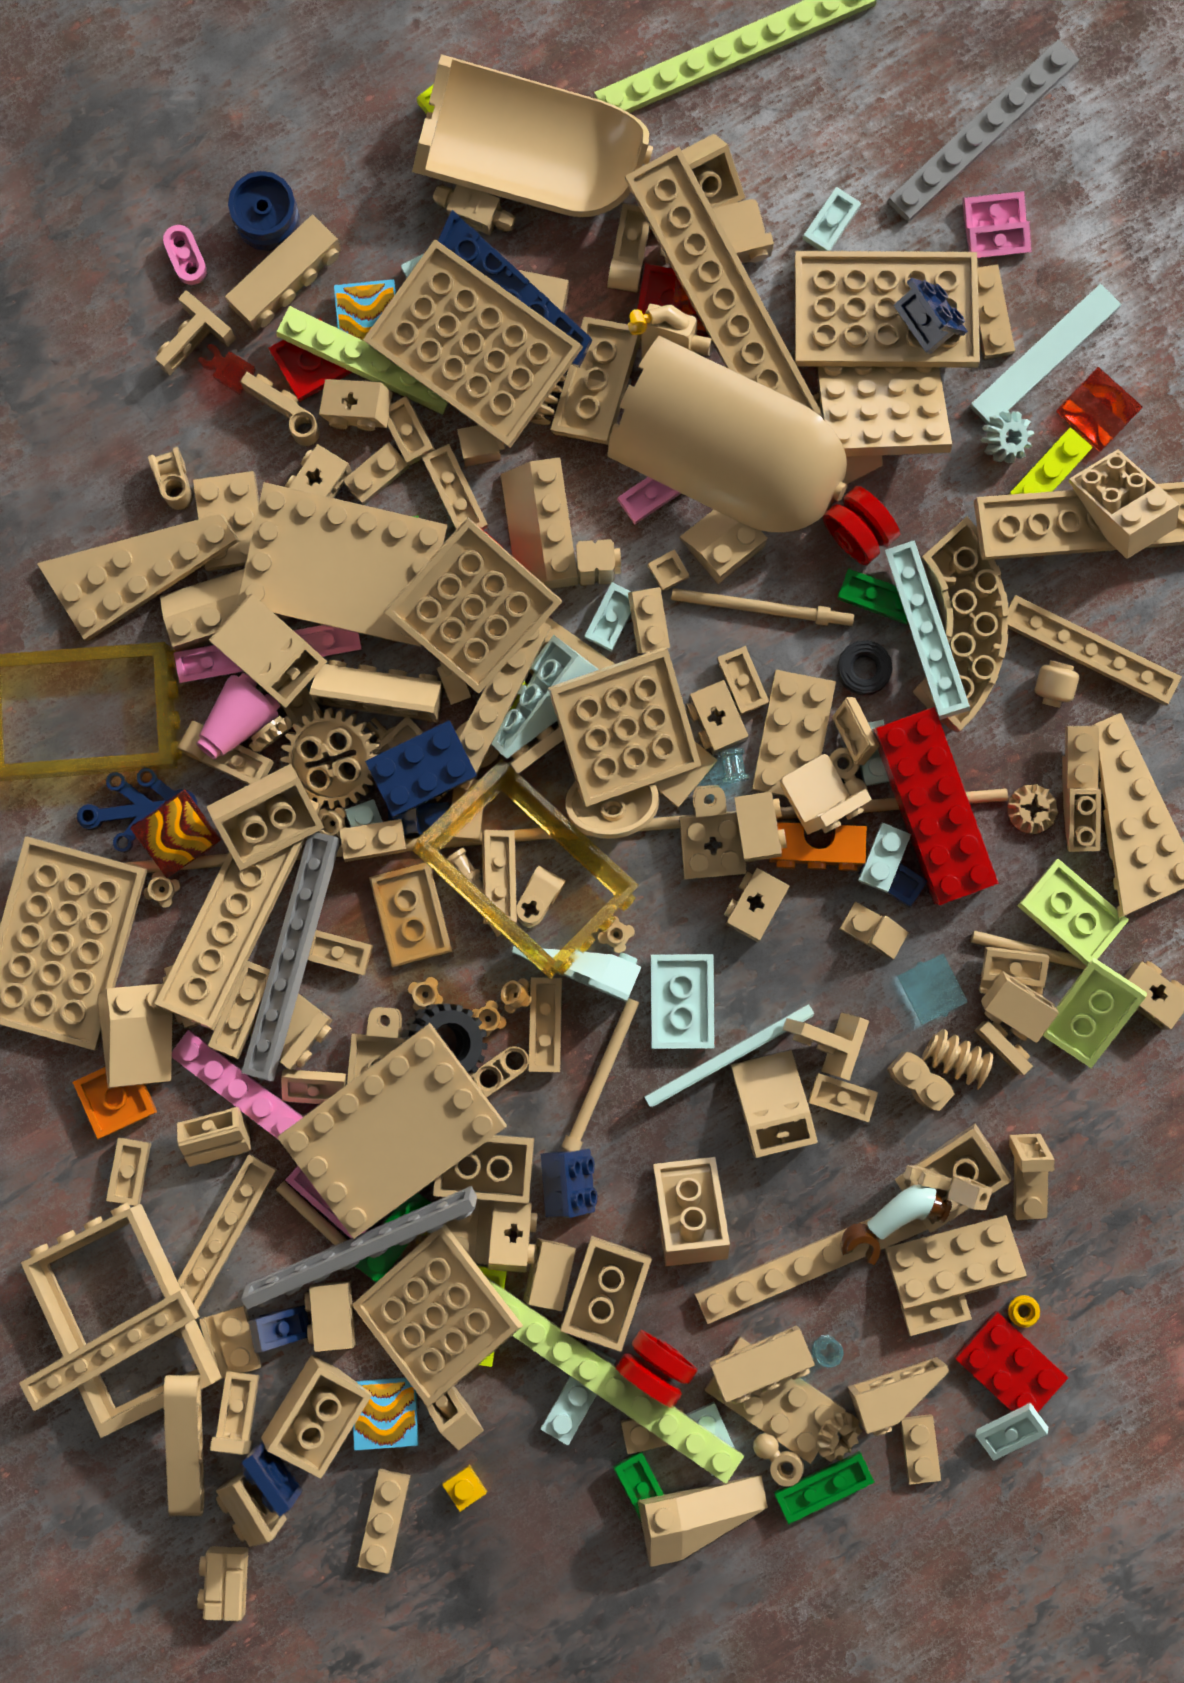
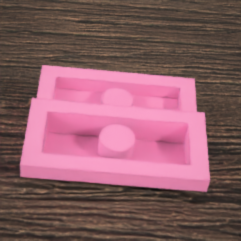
M1024 191L962 199L969 252H977V258L1031 252L1029 221H1026Z

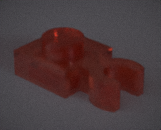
M208 344L207 348L214 354V358L206 361L199 357L198 361L201 366L207 370L216 369L213 374L214 379L240 395L244 389L240 381L246 372L254 375L256 372L255 367L231 351L224 358L215 345Z

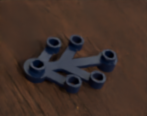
M143 768L137 774L138 783L146 788L151 787L165 799L152 802L127 783L126 778L122 774L113 772L106 778L107 787L115 792H120L134 804L103 809L87 804L79 809L77 821L83 828L96 830L101 827L104 821L136 817L124 833L117 834L113 839L114 848L125 853L133 848L134 840L148 824L146 819L158 811L161 814L165 813L168 810L165 806L177 797L187 800L196 812L198 803L195 795L186 789L172 790L157 778L153 770ZM145 773L152 774V780L149 783H143L142 776ZM114 777L121 778L120 786H112L111 782ZM182 809V812H181L180 820H185V818H186V817H183V815H184L183 809ZM88 811L94 813V818L90 822H86L84 819V815ZM163 818V826L161 830L162 843H164V837L166 836L165 830L167 829L164 828L167 825L164 823L166 821L164 820L165 818ZM145 833V834H144V842H145L146 845H148V843H146L147 840H145V839L147 838V837H146V834H147V833ZM126 837L128 845L125 848H120L118 845L119 840Z

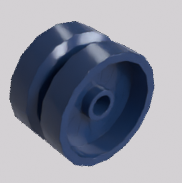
M257 171L246 174L235 183L230 191L228 200L230 216L237 233L249 246L257 250H275L299 227L300 214L293 191L285 179L275 173Z

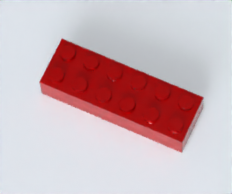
M935 707L872 729L880 745L877 749L906 829L911 834L910 840L924 878L927 880L926 884L933 903L942 905L999 884Z

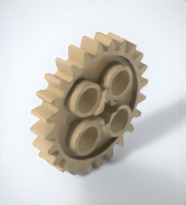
M328 708L325 710L324 716L320 709L313 712V718L309 714L302 717L304 724L296 722L292 725L297 733L289 732L285 735L291 743L282 745L281 748L289 752V755L282 757L281 761L292 765L310 800L317 798V803H320V807L324 806L326 801H328L330 809L337 807L339 800L340 805L344 808L349 805V798L356 803L360 800L359 793L365 796L370 792L366 784L374 785L376 782L373 776H371L365 761L377 756V754H373V750L379 747L380 744L370 743L369 739L375 733L373 731L365 734L363 730L367 724L366 722L356 725V714L345 719L344 709L339 710L336 716H334L333 709ZM337 732L342 733L346 737V747L337 744L335 740ZM308 740L313 741L317 745V755L311 754L308 751ZM356 750V755L345 756L335 762L327 761L313 767L306 766L307 762L320 760L327 755L335 756L345 751ZM345 762L354 765L356 768L355 776H350L346 773L344 769ZM317 770L323 771L326 774V784H322L317 780Z

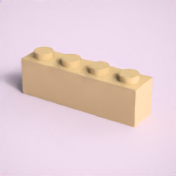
M312 214L225 296L230 308L254 332L260 326L262 328L267 326L274 318V313L282 306H288L303 286H309L314 282L318 272L325 265L330 266L337 260L341 251L338 239Z

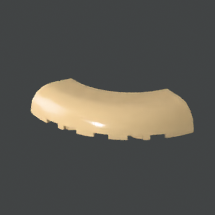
M968 516L921 558L927 579L938 601L941 622L970 706V711L940 720L945 726L955 732H960L985 703L997 681L1008 642L1009 607L1007 594L1004 591L1000 576L1001 571L999 565H996L995 560H982L978 530ZM925 677L913 693L927 708L935 707L936 709Z

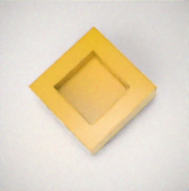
M470 1464L442 1484L459 1511H462L487 1493V1490Z

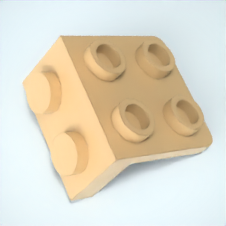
M749 199L713 208L742 264L759 262L771 257L774 246L771 232L765 233L756 200Z
M826 754L818 756L780 779V785L807 835L820 829L827 833L841 825L840 818L846 816L847 820L857 816L864 811L862 805L872 800L866 789L850 795L832 761Z
M299 993L280 1057V1063L289 1070H295L297 1066L301 1069L312 1056L310 1050L317 1041L322 1043L332 1030L329 1025L333 1020ZM255 1020L254 1025H253V1027H252V1029H251V1032H250V1034H249L251 1037H252V1033H253V1030H254V1026H255L256 1020Z

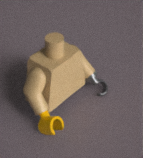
M649 304L644 315L642 311L636 309L630 313L628 328L632 335H641L642 359L658 336L699 355L708 357L711 355L713 347L712 338L697 336V319L694 316L684 314L673 305L658 306ZM629 378L628 385H631L632 380Z

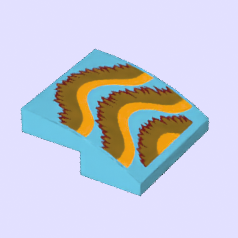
M394 279L334 285L338 329L363 340L395 296Z
M406 1377L356 1381L368 1390L372 1396L353 1426L354 1451L418 1446L417 1392Z

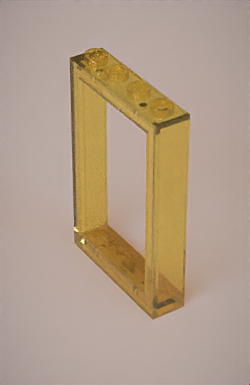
M166 642L0 654V667L153 656L159 747L158 753L5 764L0 668V781L140 771L143 768L151 770L178 768L177 760L182 759V752L178 748L180 741H176L175 730L180 729L179 712L174 711V699H178V684L172 677V669L176 668L175 650H171V647Z
M503 759L492 767L416 840L413 851L550 979L557 972L563 975L574 964L575 961L572 957L578 951L584 954L596 941L592 936L599 929L604 933L615 922L616 918L613 915L619 909L625 912L636 900L633 894L639 886ZM501 791L614 894L602 909L554 958L439 853Z

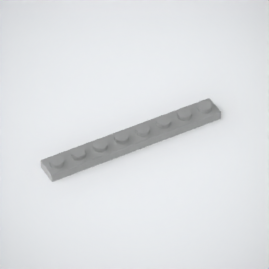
M1058 39L889 197L888 203L909 223L1077 66L1079 59Z
M316 832L307 837L243 1065L242 1073L269 1081H274L341 842V839L335 836Z
M472 1186L367 1231L355 1239L351 1238L246 1285L241 1300L246 1309L256 1305L258 1307L266 1306L279 1295L284 1293L287 1295L293 1294L300 1290L304 1284L311 1281L315 1283L321 1282L336 1270L341 1268L342 1270H348L354 1267L359 1260L368 1256L371 1258L378 1257L389 1247L396 1244L405 1245L411 1242L416 1235L425 1231L432 1233L439 1230L448 1221L465 1219L475 1210L477 1195Z

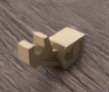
M440 661L441 666L437 667L450 704L452 705L470 698L471 695L466 682Z
M907 1165L904 1178L918 1181L919 1185L948 1191L946 1195L948 1199L975 1210L987 1209L993 1190L970 1178L953 1175L952 1178L918 1166Z

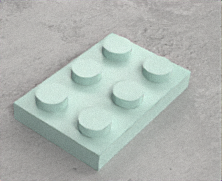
M713 954L651 955V1049L714 1048Z

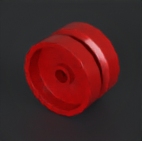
M855 486L844 496V506L835 504L822 518L829 533L840 547L855 561L867 566L879 556V546L888 548L901 534L895 519L885 506L869 491L860 486Z
M640 1329L632 1341V1346L644 1358V1361L633 1354L624 1353L615 1368L640 1390L667 1407L674 1408L682 1393L680 1388L669 1377L682 1384H690L698 1369L674 1347Z

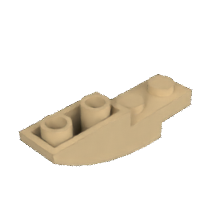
M1065 726V756H1062L1065 832L1069 852L1100 851L1099 726Z

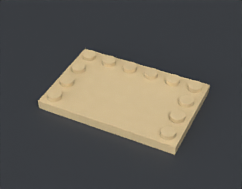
M435 239L363 339L372 348L509 448L517 440L583 348L576 340Z
M795 251L796 366L978 368L980 363L977 252ZM910 278L921 281L926 280L933 285L939 284L948 294L949 298L946 301L951 308H956L964 317L965 322L963 325L968 332L964 336L953 334L932 354L926 353L893 305L911 290L907 284Z
M264 482L237 605L240 606L250 594H253L274 614L421 647V644L387 616L384 610L441 548L444 543L447 524Z
M25 836L0 924V1025L94 1051L98 1050L102 1032L97 995L107 988H115L148 869Z
M429 1023L282 1132L277 1138L351 1237L355 1239L502 1131L507 1125L431 1023Z

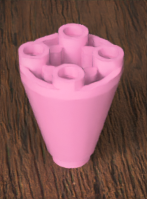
M242 673L239 677L231 675L227 679L199 734L200 739L196 743L197 746L212 759H216L219 755H225L278 717L277 709L280 707L278 701L271 695L266 694L264 696L255 688L257 686L256 682L245 673Z

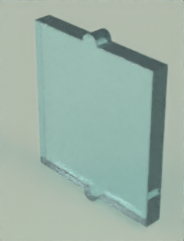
M944 953L924 963L920 961L916 967L897 976L921 1025L941 1015L946 1017L949 1011L968 1002Z

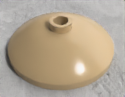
M575 781L566 796V812L571 823L587 835L606 839L621 838L638 832L652 821L659 806L658 790L656 785L652 783L586 807L583 805L577 782Z

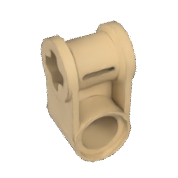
M174 447L172 452L156 457L153 454L149 455L148 459L160 493L167 504L176 510L188 507L193 496L186 475L185 463L179 448ZM174 488H183L179 496L170 497V492Z
M538 866L517 904V919L519 923L525 927L537 926L544 918L551 904L555 902L566 880ZM531 905H534L537 916L531 915L529 918H526L523 907L530 908Z

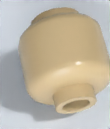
M1050 660L1049 665H1043L1040 668L1035 693L1043 697V704L1060 708L1062 702L1068 703L1074 699L1079 681L1078 673L1073 671L1074 666Z

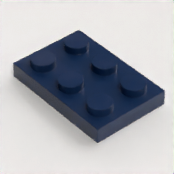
M450 720L365 761L393 818L477 778V774Z
M263 1441L241 1462L244 1466L242 1469L243 1474L251 1485L257 1484L264 1494L261 1496L264 1505L271 1513L275 1511L279 1517L292 1508L303 1492V1489L282 1459L268 1452Z

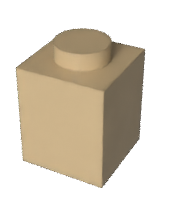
M481 426L457 429L465 467L501 460L499 450L505 449L504 443Z

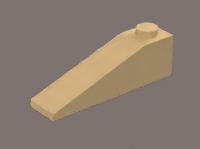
M762 1475L728 1481L727 1484L723 1482L638 1500L649 1566L653 1567L683 1560L768 1508Z

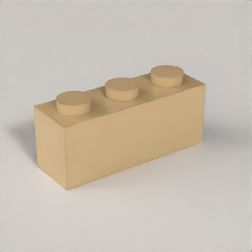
M798 1326L789 1328L709 1362L725 1402L727 1403L732 1400L733 1404L748 1400L751 1397L750 1393L760 1388L763 1392L780 1386L779 1380L791 1376L792 1379L801 1378L810 1373V1367L815 1366Z

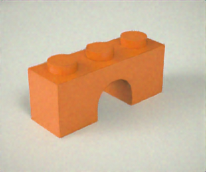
M777 822L778 830L784 829L787 848L781 849V857L769 858V862L777 863V868L793 869L795 868V863L808 864L807 869L826 870V865H839V871H857V866H863L866 862L867 826L840 825L832 830L830 845L823 849H816L806 842L804 827L801 823Z

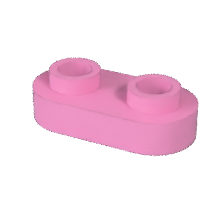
M174 225L168 228L164 233L163 243L179 279L188 285L202 282L207 274V267L191 231L183 225ZM178 241H185L183 247H176ZM190 267H196V268H197V270H196L195 273H193V274H188V273H187V271H188V269H189Z

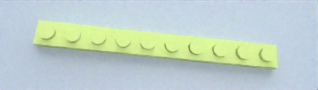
M877 0L801 1L595 92V99L607 102L631 113L876 5Z
M487 1278L523 1325L512 1335L513 1337L727 1484L744 1458L742 1453L677 1408L667 1407L640 1390L616 1370L615 1365L570 1334L560 1331V1327Z

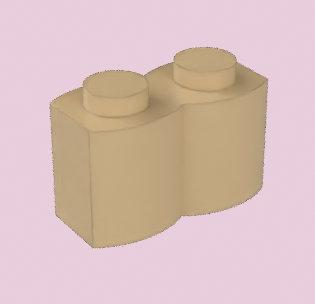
M901 1052L887 1068L891 1078L898 1085L910 1089L916 1101L927 1109L940 1111L954 1095L953 1089L942 1077L930 1073L926 1063L913 1053Z

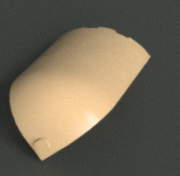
M441 54L429 105L435 107L433 113L427 112L412 172L573 217H591L612 210L629 196L631 190L625 181V176L639 169L643 164L650 162L653 147L649 146V131L638 118L619 107L595 98Z
M658 336L639 364V368L643 371L635 387L628 385L620 404V408L624 409L620 425H613L608 446V457L744 525L766 532H790L805 528L818 521L835 500L840 501L847 489V484L844 483L847 458L840 439L824 419L805 405Z

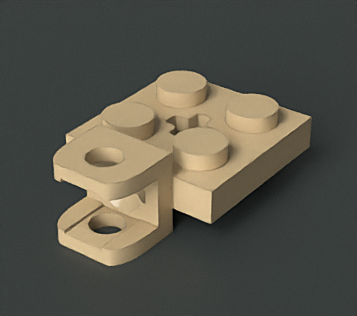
M697 786L693 792L694 815L679 817L684 879L746 874V862H744L737 812H727L725 794L720 786ZM708 794L714 795V800L710 804L704 803V798ZM710 837H715L716 841L722 844L721 848H717L714 854H711L709 849H704V844L709 843Z
M373 1008L368 1017L367 1034L352 1033L347 1084L406 1041V1038H400L402 1014L399 1009ZM383 1015L388 1016L390 1019L388 1026L381 1024V1017Z

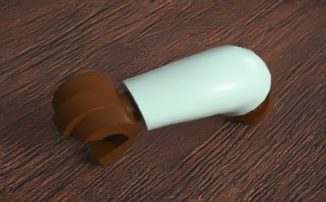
M913 1185L894 1197L867 1224L857 1223L849 1226L844 1231L840 1243L842 1255L853 1252L856 1246L861 1243L870 1244L865 1254L867 1261L875 1265L881 1251L879 1239L884 1240L894 1231L915 1219L924 1220L926 1217L933 1219L937 1216V1221L944 1223L951 1212L952 1202L947 1199L942 1202V1197L936 1195L935 1188Z

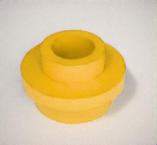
M1019 1295L1009 1303L1008 1316L1015 1325L1023 1328L1030 1327L1038 1321L1040 1307L1032 1297ZM1022 1305H1026L1029 1310L1028 1314L1024 1317L1018 1314V1309Z

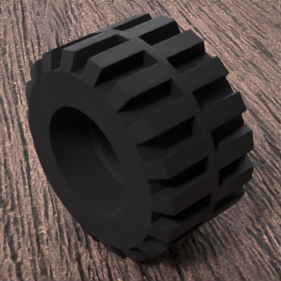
M457 1004L427 1005L426 1009L417 1010L414 1013L416 1015L415 1018L408 1019L406 1024L410 1027L408 1030H403L401 1036L406 1037V1040L429 1023H431L435 1030L446 1024L453 1030L456 1036L457 1044L453 1054L467 1073L474 1074L479 1069L476 1063H483L485 1056L481 1055L482 1050H487L488 1043H483L482 1037L487 1036L485 1029H479L478 1026L482 1022L479 1018L472 1017L474 1012L470 1009H463V1006Z

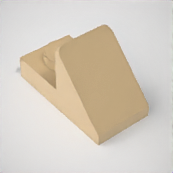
M857 902L853 903L839 930L894 960L909 933L888 916L882 917Z

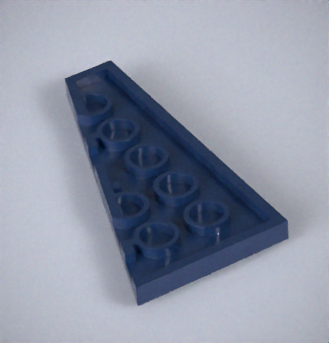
M451 210L438 242L580 343L583 348L571 363V365L580 368L591 345L592 338L553 304L546 295L540 292L506 258L487 243L480 234L461 219L454 210Z

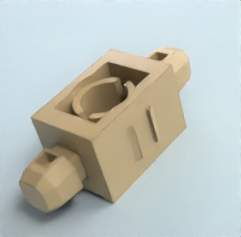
M456 185L454 192H452L451 188L437 186L433 194V200L438 205L444 208L447 207L448 217L451 210H454L471 228L487 235H491L494 225H496L497 229L503 231H511L514 226L515 217L505 210L501 211L500 198L488 193Z

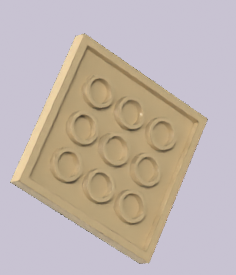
M816 367L823 419L837 434L845 450L846 457L951 453L952 440L939 367Z
M467 517L384 611L387 616L477 693H480L562 603V600Z
M664 647L548 687L581 799L586 807L701 766L667 648Z
M445 1224L439 1230L432 1232L352 1304L353 1308L427 1407L433 1405L523 1327Z

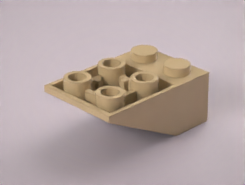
M1119 449L1069 479V483L1106 540L1126 559L1176 529L1179 504Z
M250 594L209 639L210 642L285 708L327 663L318 652L253 594Z
M792 1050L731 1064L753 1157L758 1158L818 1143Z

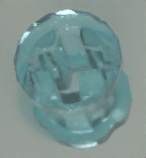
M744 748L728 749L717 753L718 758L722 761L724 777L721 780L723 784L749 780V774L745 773L743 762ZM731 760L734 761L735 772H733Z
M821 1335L813 1342L812 1353L818 1363L828 1368L840 1364L844 1352L841 1344L833 1336ZM830 1343L835 1353H830L829 1358L826 1359L820 1350L826 1349L827 1344Z

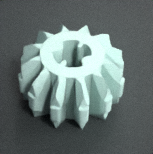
M1001 411L999 416L992 415L989 417L991 426L984 425L981 427L987 432V437H983L980 440L982 443H988L984 452L987 455L993 454L994 461L1002 462L1004 460L1006 463H1013L1015 458L1026 457L1024 448L1032 447V444L1027 440L1028 437L1035 433L1026 430L1031 421L1021 419V413Z

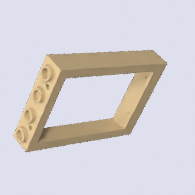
M129 1203L111 1210L113 1217L105 1221L102 1220L101 1216L83 1225L85 1231L77 1235L74 1230L56 1238L57 1245L49 1248L46 1243L29 1252L31 1258L21 1262L64 1357L86 1345V1342L50 1263L131 1224L165 1299L181 1290L142 1204L131 1208ZM196 1320L179 1328L197 1366L196 1369L184 1375L200 1376L201 1389L222 1378ZM100 1374L78 1386L101 1438L164 1408V1384L116 1408Z

